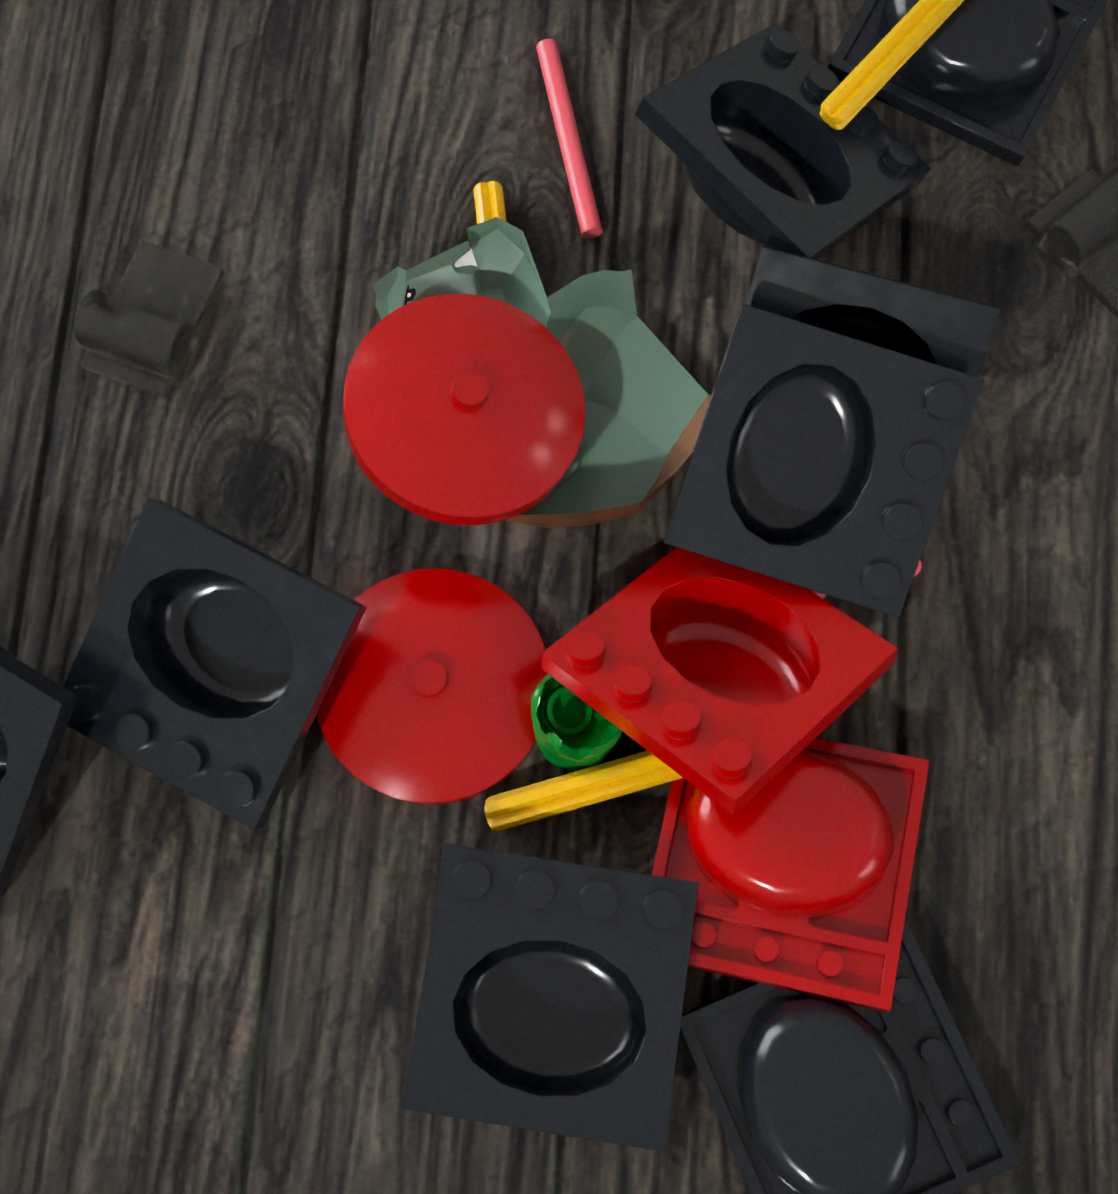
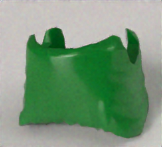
M549 674L538 684L531 695V715L536 743L543 756L549 762L565 771L572 773L601 764L623 733L617 726Z

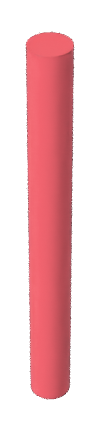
M544 39L536 45V50L582 238L593 239L603 233L557 42L554 39Z

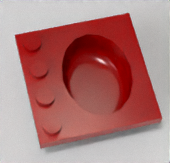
M676 547L542 652L541 658L542 669L734 816L894 665L898 648L804 587Z
M815 738L734 816L684 778L672 781L652 875L699 882L688 967L889 1013L892 1006L929 760Z

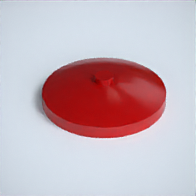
M443 294L422 298L396 309L378 322L363 338L353 355L345 379L343 419L347 439L356 461L371 482L389 499L410 512L430 520L455 525H483L507 520L526 512L544 500L559 485L570 468L582 440L585 426V399L578 372L569 354L557 338L539 321L526 312L500 300L472 294Z
M439 568L419 569L391 576L376 583L357 596L354 600L367 606L366 611L317 712V718L323 735L343 766L360 781L383 795L400 801L423 805L450 804L476 797L494 788L513 774L536 745L531 715V695L548 674L542 669L541 653L546 650L543 640L535 624L520 604L508 593L483 578L461 571Z

